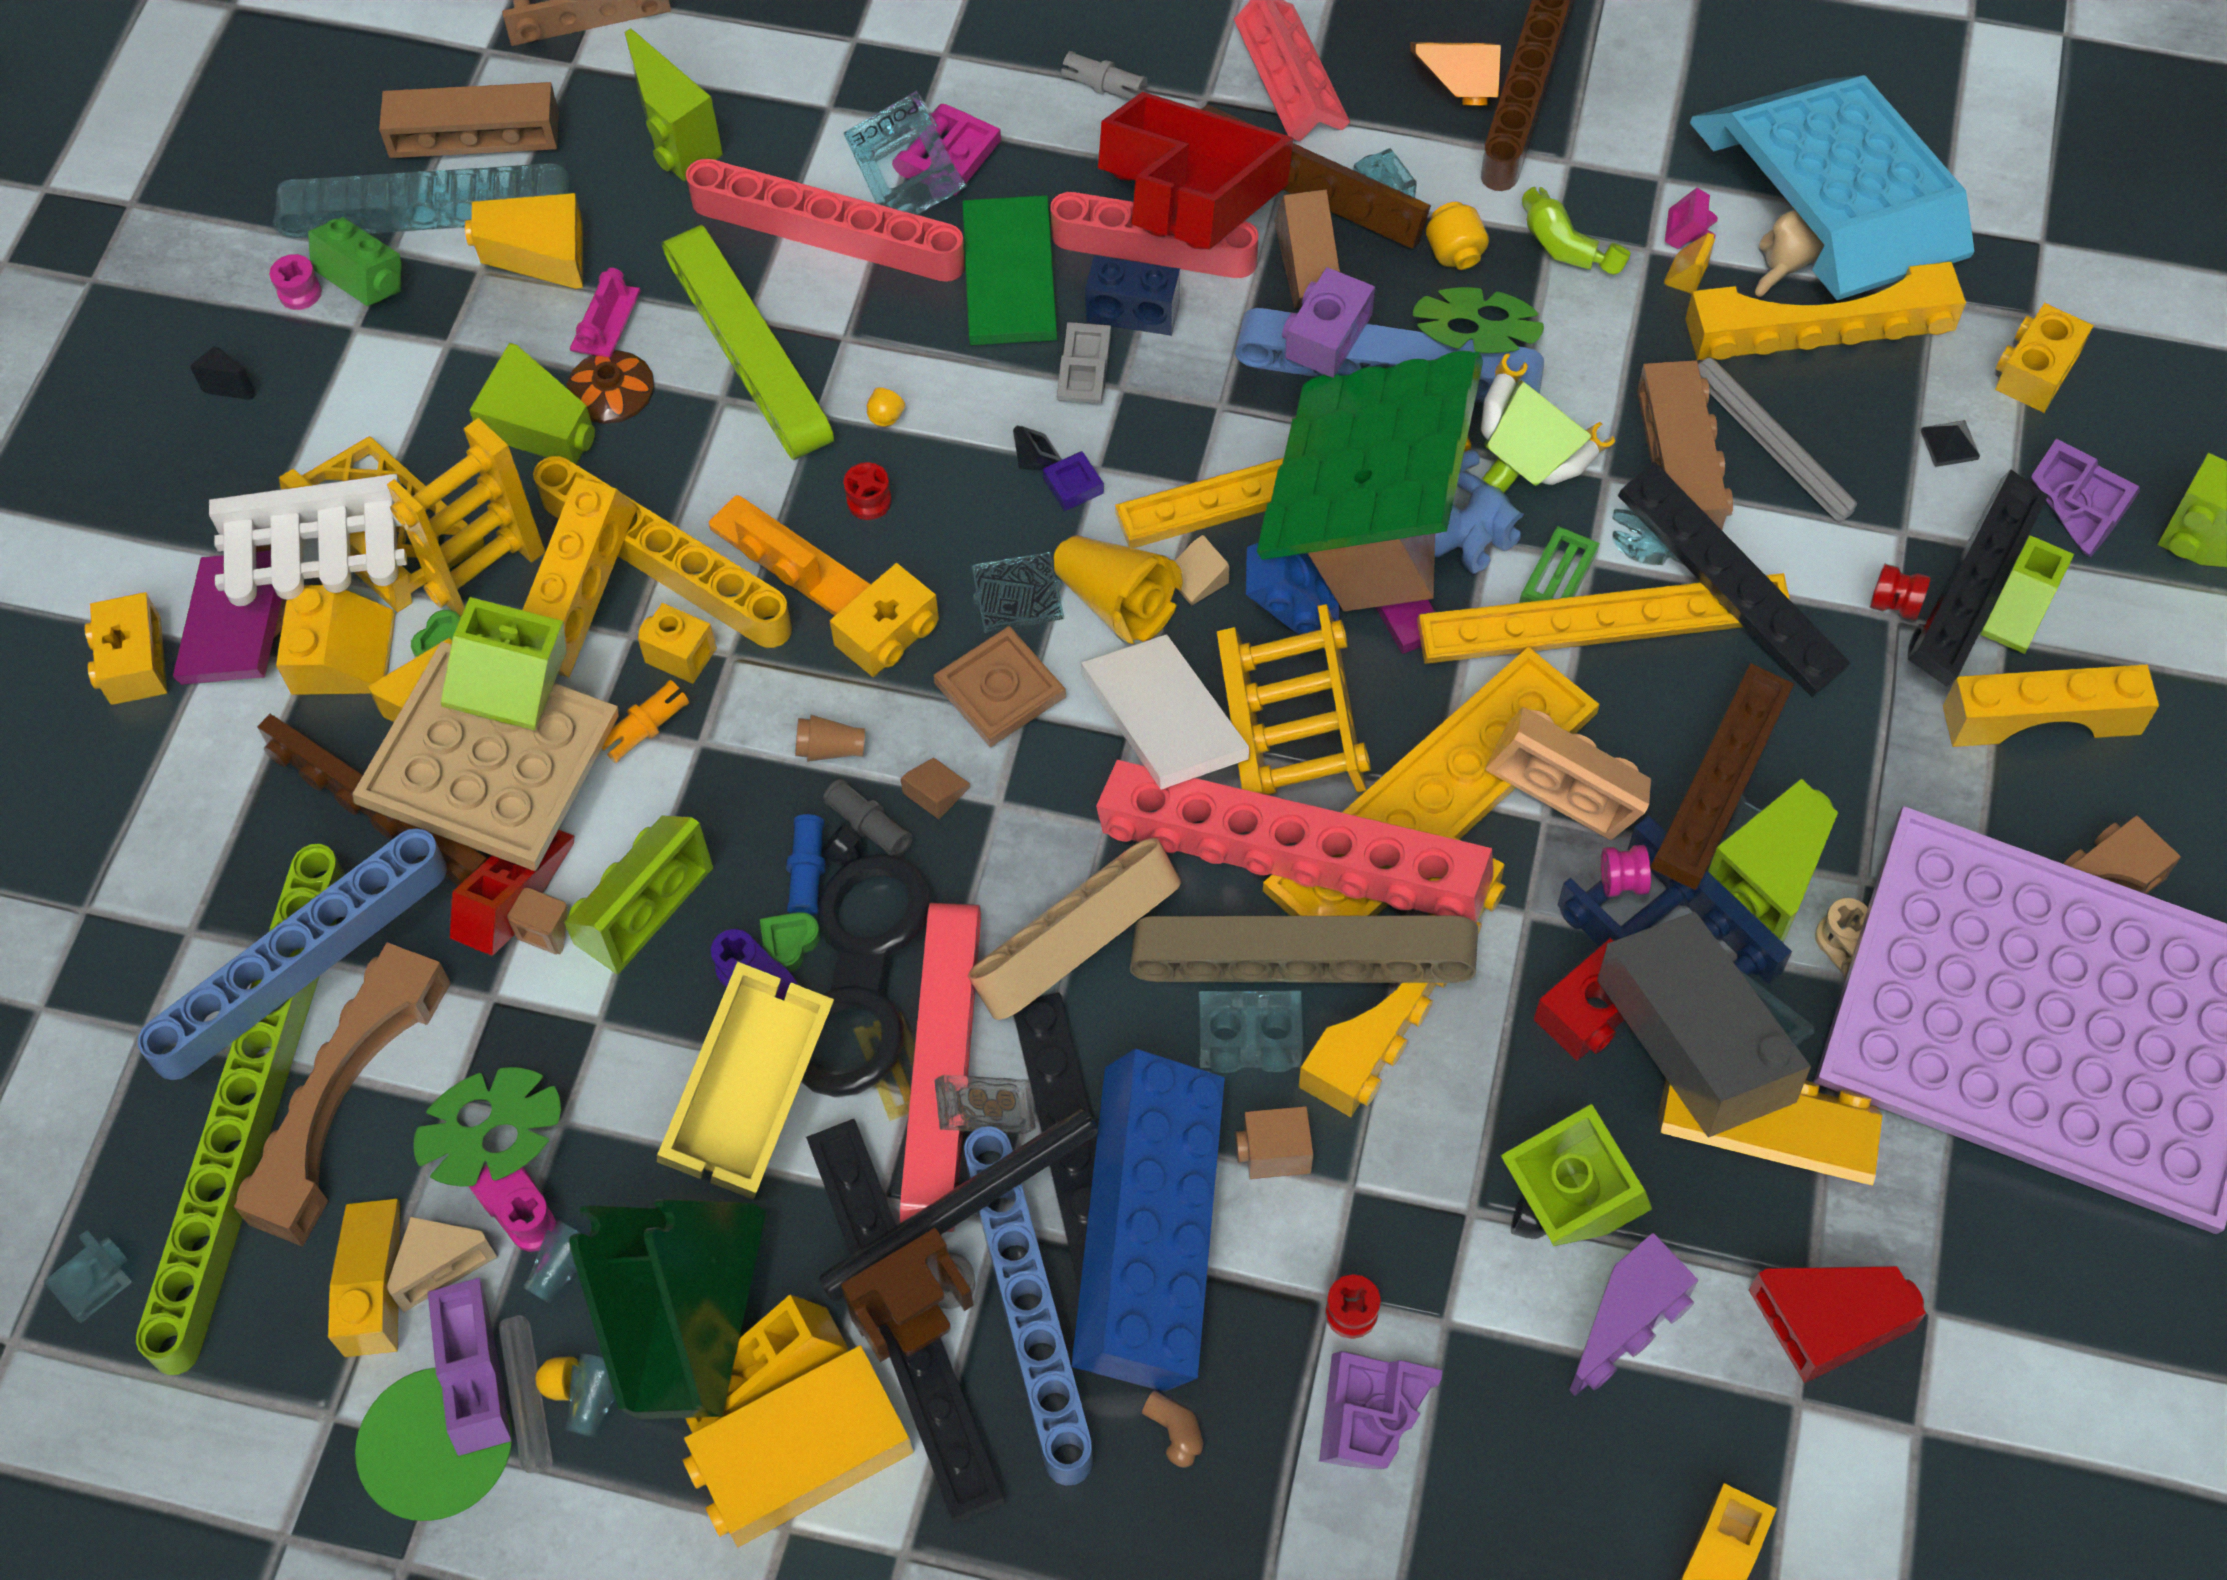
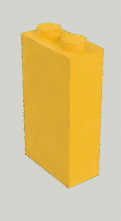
M859 1345L684 1437L691 1455L682 1459L695 1488L698 1489L704 1485L708 1487L714 1503L706 1506L705 1509L718 1536L721 1537L730 1533L738 1548L908 1457L914 1452L907 1432L862 1346Z

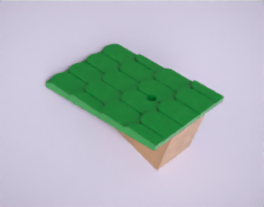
M1455 351L1434 360L1410 359L1394 367H1366L1349 375L1340 376L1336 374L1334 378L1322 375L1307 381L1302 387L1296 418H1292L1284 459L1278 468L1270 503H1267L1257 547V553L1260 558L1266 560L1308 553L1343 611L1434 599L1435 533L1447 532L1483 366L1480 352Z

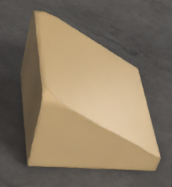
M1203 535L1194 540L1175 560L1181 568L1183 579L1182 590H1177L1191 606L1229 583V564Z

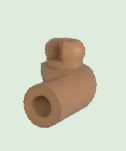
M1154 1390L1147 1399L1142 1414L1168 1429L1169 1439L1172 1442L1166 1450L1168 1459L1179 1467H1189L1193 1465L1195 1455L1201 1454L1204 1444L1197 1417L1191 1410Z

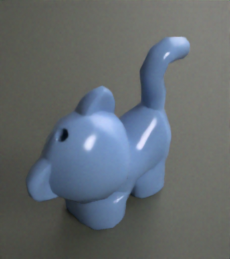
M1471 449L1464 451L1457 483L1458 487L1469 492L1471 496L1468 505L1463 510H1459L1453 504L1447 532L1435 533V557H1441L1457 547L1463 548L1461 556L1463 568L1474 574L1484 570L1491 561L1490 556L1484 552L1485 546L1488 543L1492 542L1494 546L1503 551L1510 549L1518 543L1521 538V532L1514 527V524L1523 517L1524 513L1519 512L1510 503L1508 497L1500 488L1487 485L1479 477L1465 472L1466 469L1479 464L1480 456L1478 452Z

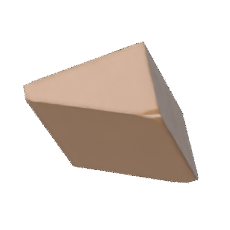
M935 758L908 771L901 778L903 794L937 819H940L970 788L969 782Z
M524 888L507 915L517 939L555 955L562 953L566 932L564 922L567 920L568 913L566 903L531 888Z

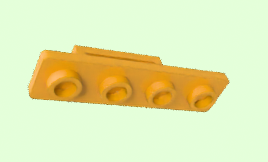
M740 495L734 496L708 522L712 532L739 549L750 560L759 563L785 584L794 587L834 616L871 585Z

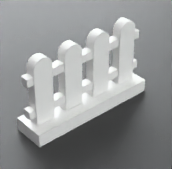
M392 474L209 500V515L219 535H214L215 547L217 551H224V574L215 575L217 590H224L233 605L245 606L255 599L257 586L272 584L280 598L289 600L298 597L302 593L304 579L320 577L324 588L332 593L342 592L349 587L352 572L367 570L371 581L375 585L387 586L392 584L398 577V566L407 565L405 550L397 549L396 527L402 525L390 510V506L394 504V501L386 485L393 479L401 485L398 475ZM365 531L366 554L350 556V533ZM318 538L319 561L303 563V540ZM271 544V567L256 569V546Z

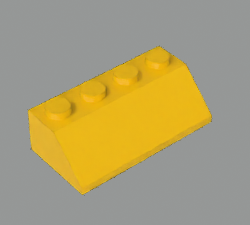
M1666 1079L1657 1117L1660 1132L1663 1134L1873 1186L1876 1176L1883 1115L1876 1106L1870 1105L1871 1097L1845 1090H1840L1839 1097L1819 1093L1820 1085L1805 1080L1797 1103L1708 1138Z

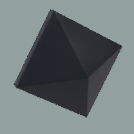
M1965 420L1922 427L1921 434L1935 467L1979 460L1980 454Z
M1018 425L1013 429L1019 469L1043 470V468L1062 460L1046 434Z

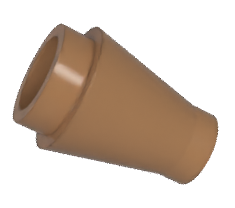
M811 714L810 719L798 718L795 756L807 757V762L848 756L863 757L865 728L852 727Z

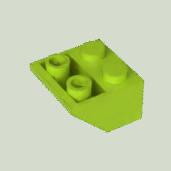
M469 597L453 635L441 706L536 731L566 654L564 621Z

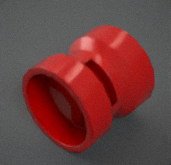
M1884 563L1869 608L1882 612L1892 609L1898 611L1902 618L1916 621L1931 577L1919 573L1911 576L1901 573L1899 567Z

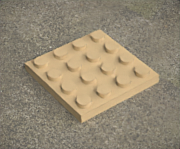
M441 641L352 794L354 803L536 871L619 716L618 706L554 683L536 731L442 707L441 698L451 645Z

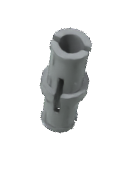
M1069 51L1063 61V65L1069 66V68H1062V77L1093 86L1094 91L1104 94L1107 91L1131 100L1141 92L1146 91V89L1140 87L1141 85L1147 86V77L1116 68L1114 62L1109 60L1099 62Z

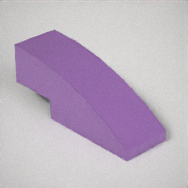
M480 1277L428 1291L436 1376L443 1392L446 1430L457 1455H464L512 1441L497 1349Z

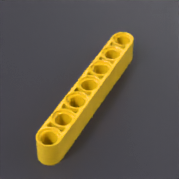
M551 456L543 459L536 465L533 472L544 509L558 519L575 477L611 487L573 462L560 456ZM624 495L636 507V511L618 557L760 646L775 648L788 641L792 634V624L785 596L779 590ZM732 594H738V595L733 596V597H727V596L732 595ZM769 616H775L774 618L768 620H762Z

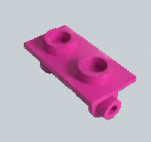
M608 268L607 271L600 274L599 285L582 322L577 324L576 335L569 348L570 351L604 357L612 356L641 292L640 288L626 286L623 280L624 274L620 270Z

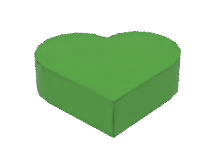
M440 610L431 615L427 621L426 629L417 632L411 640L410 647L415 658L449 637L452 640L460 621V615L452 610Z
M805 912L760 919L764 950L774 960L782 964L789 973L794 972L801 966L804 960V953L812 951L820 941V930L816 919Z

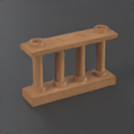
M513 0L514 8L503 10L502 14L511 46L667 13L671 12L669 0H549L530 4V0Z

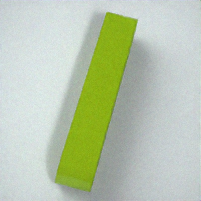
M699 225L662 241V248L672 271L789 457L795 460L834 442V435L825 414L705 227Z

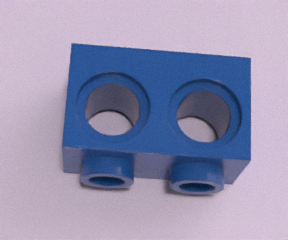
M1258 543L1247 547L1246 595L1298 635L1321 629L1317 606L1327 604L1333 620H1339V603L1308 553L1262 560L1257 553Z

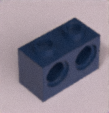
M1094 255L1085 287L1086 323L1172 336L1180 304V268Z

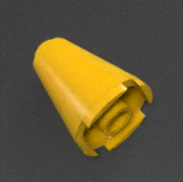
M1079 535L1072 536L1060 543L1054 553V571L1056 575L1119 638L1128 643L1134 644L1133 640L1136 639L1142 642L1151 640L1164 628L1176 609L1177 604L1171 602L1175 588L1182 590L1183 579L1181 568L1169 557Z

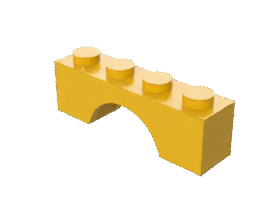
M2148 664L1958 676L1943 704L1952 747L2000 744L2021 730L2050 722H2075L2083 724L2092 730L2094 738L2142 735L2159 707Z

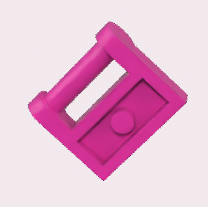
M943 103L938 105L933 111L931 122L906 151H900L892 160V165L895 171L905 178L914 176L956 196L1000 143L1001 129ZM949 131L927 159H923V156L943 132Z

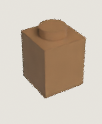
M1307 1106L1245 1112L1244 1131H1235V1143L1238 1162H1247L1249 1180L1311 1174L1313 1149Z

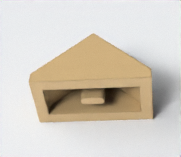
M410 1217L386 1287L401 1310L405 1312L428 1298V1291L455 1283L494 1260L497 1256L482 1231Z

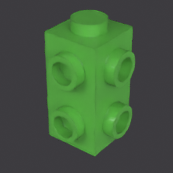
M344 217L330 220L326 224L308 231L309 256L314 271L364 305L369 306L378 303L389 296L401 292L402 263L400 254Z

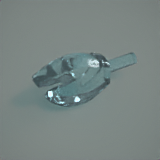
M1614 509L1613 520L1626 526L1631 532L1641 535L1634 537L1622 531H1613L1612 539L1620 552L1628 558L1643 564L1663 565L1670 558L1684 565L1633 511Z

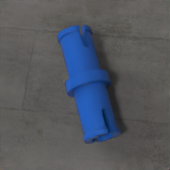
M803 814L794 818L792 855L788 856L786 861V870L790 873L789 902L787 904V911L790 914L796 912H805L812 916L817 914L820 875L825 872L826 861L821 857L822 833L825 821L816 815Z

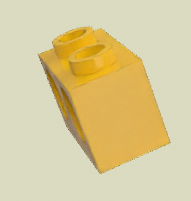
M2044 302L2035 318L2027 315L2014 338V340L2019 342L2017 347L2014 348L2008 345L1995 368L2002 372L1995 390L2045 413L2080 356L2094 325Z

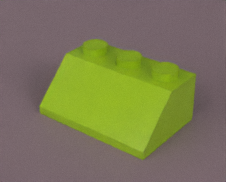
M661 815L651 827L644 828L635 838L630 851L620 862L612 863L605 870L599 885L589 896L579 899L572 906L568 919L564 923L573 944L618 975L713 869L700 823L692 817Z

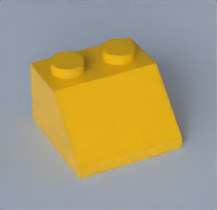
M304 585V589L298 597L286 600L276 667L291 695L371 694L367 686L388 673L396 615L394 610L346 589L339 593H332L327 591L323 585Z

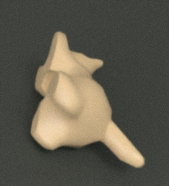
M1790 211L1779 217L1773 225V230L1769 231L1761 239L1759 247L1765 253L1767 266L1772 270L1759 280L1755 294L1758 297H1762L1787 274L1794 273L1809 264L1815 263L1822 251L1824 244L1797 211Z

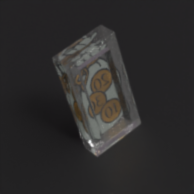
M945 1074L934 1080L940 1130L974 1131L980 1127L992 1126L1004 1133L1027 1134L1036 1129L1030 1080Z

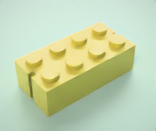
M737 962L659 1149L657 1162L701 1179L704 1170L713 1173L710 1183L754 1200L834 999L794 983H790L785 1000L778 999L775 996L781 978Z

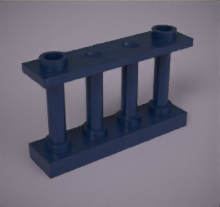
M1648 815L1634 827L1628 850L1635 845H1645L1651 866L1667 832ZM1650 868L1651 872L1666 886V890L1621 926L1600 907L1611 898L1605 895L1602 879L1586 892L1572 878L1563 883L1557 904L1563 918L1573 928H1581L1599 947L1610 938L1615 941L1651 928L1678 905L1687 906L1692 912H1696L1717 940H1723L1737 954L1738 958L1733 962L1745 978L1751 973L1758 974L1764 981L1770 984L1783 973L1792 953L1775 934L1707 870L1697 889L1694 890Z

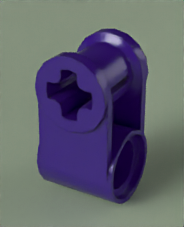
M738 929L725 930L713 940L710 950L715 964L716 976L726 988L738 961L781 978L775 996L778 999L785 1000L790 983L799 985L789 971L778 961L774 960L745 931Z

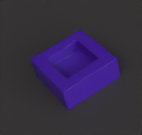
M1083 451L1043 468V480L1064 512L1104 494V483Z

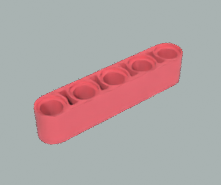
M1065 192L1056 196L1051 202L1052 239L1058 247L1066 250L1230 278L1247 277L1257 267L1258 231L1254 225L1247 221L1241 223L1210 250L1194 249L1188 246L1186 242L1174 239L1175 234L1167 237H1158L1150 234L1147 229L1132 225L1134 202L1077 192Z

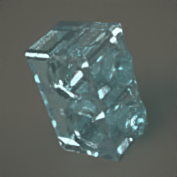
M1301 991L1199 992L1200 1068H1211L1219 1073H1232L1240 1068L1262 1067L1267 1072L1280 1073L1288 1071L1292 1067H1301L1303 1052ZM1278 1028L1285 1031L1288 1036L1275 1040L1267 1037L1264 1032L1268 1029ZM1219 1029H1230L1237 1036L1230 1040H1221L1215 1037L1213 1033Z

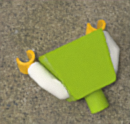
M1505 354L1496 366V377L1484 399L1481 432L1486 438L1484 445L1498 456V459L1482 479L1490 486L1498 487L1505 493L1519 475H1522L1535 486L1541 482L1547 485H1554L1581 475L1601 451L1614 444V436L1609 437L1604 442L1597 438L1596 432L1602 426L1601 422L1584 430L1523 380H1520L1527 371V363L1524 362L1518 371H1512L1506 363L1510 354Z

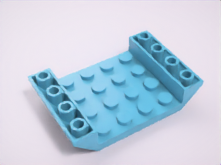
M1865 75L1824 79L1692 116L1690 124L1713 151L1740 144L1822 241L1824 247L1812 271L1836 300L1903 280L1909 266L1952 262L1953 264L1971 258L1975 252L1965 188Z

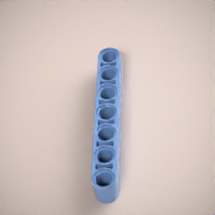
M1254 308L1244 313L1235 350L1236 358L1241 363L1253 368L1313 377L1325 375L1285 358L1286 339L1282 337V332L1291 312ZM1366 324L1336 374L1340 376L1349 375L1359 369L1373 366L1382 368L1394 367L1410 359L1434 360L1455 351L1475 352L1473 340L1470 339L1460 349L1432 339L1424 332ZM1519 347V350L1511 352L1480 353L1483 359V366L1475 401L1484 402L1496 377V366L1507 353L1510 354L1506 362L1510 370L1516 372L1524 362L1527 363V371L1520 380H1523L1540 394L1544 369L1543 356L1536 350L1526 347Z
M418 828L408 829L400 833L149 1021L141 1029L138 1036V1047L154 1070L160 1076L169 1080L182 1079L188 1076L437 887L445 878L447 865L432 834ZM427 856L423 861L411 864L416 858ZM387 886L382 892L370 895L375 889ZM346 917L341 923L330 926L335 919ZM304 948L300 954L288 957L294 950ZM262 979L258 986L247 989L252 982ZM220 1011L214 1019L204 1022L209 1014ZM177 1043L172 1051L161 1054L167 1046Z
M992 1126L980 1127L967 1137L964 1150L969 1179L992 1165H985L976 1160L981 1153L995 1151L1002 1155L1000 1158L1002 1159L1013 1152L1007 1135L1000 1129ZM1020 1184L999 1197L1011 1199L1014 1202L1011 1209L1005 1212L992 1211L989 1208L990 1204L979 1210L978 1213L1045 1468L1049 1476L1056 1483L1065 1486L1076 1485L1086 1479L1093 1466L1091 1437L1023 1187ZM1019 1245L1028 1250L1027 1254L1017 1261H1010L1001 1256L1007 1247ZM1023 1294H1034L1041 1299L1040 1304L1031 1310L1018 1309L1014 1302ZM1037 1343H1046L1055 1349L1050 1358L1041 1361L1031 1359L1027 1352ZM1051 1393L1062 1394L1069 1400L1065 1408L1058 1412L1047 1411L1040 1406V1403L1045 1396ZM1065 1444L1075 1445L1083 1452L1080 1459L1072 1464L1060 1463L1053 1456L1055 1451Z

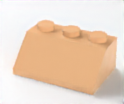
M1522 707L1507 723L1484 769L1609 840L1614 839L1645 814L1649 806L1651 778L1640 773L1635 764L1626 759L1614 758L1596 748V744L1591 739L1580 734H1571L1555 725L1554 721L1545 713L1537 710H1528L1525 707Z

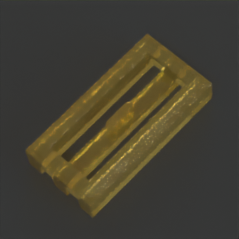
M900 1011L898 1014L903 1022V1048L913 1070L915 1045ZM879 1020L874 1021L873 1026L864 1029V1026L854 1029L866 1063L874 1055L869 1039L878 1036L879 1041H881V1024ZM897 1059L891 1071L904 1104L895 1107L884 1078L875 1085L889 1121L909 1114L911 1089L899 1059Z

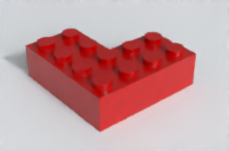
M1141 92L1101 121L1098 169L1113 173L1116 178L1121 180H1135L1132 225L1147 229L1150 234L1158 237H1167L1175 234L1174 239L1184 241L1194 249L1210 250L1288 185L1294 138Z

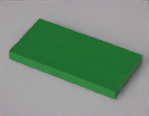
M1048 195L963 200L970 345L1057 340Z

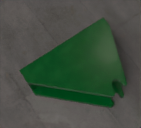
M672 1199L655 1200L654 1205L656 1208L581 1206L580 1213L591 1222V1232L589 1236L584 1233L572 1234L569 1238V1246L618 1409L637 1419L722 1417L766 1211L754 1203Z

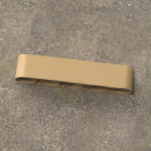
M1149 838L1127 849L970 970L968 978L995 1020L1008 1018L1022 1010L1179 888L1181 879L1160 841L1157 838Z

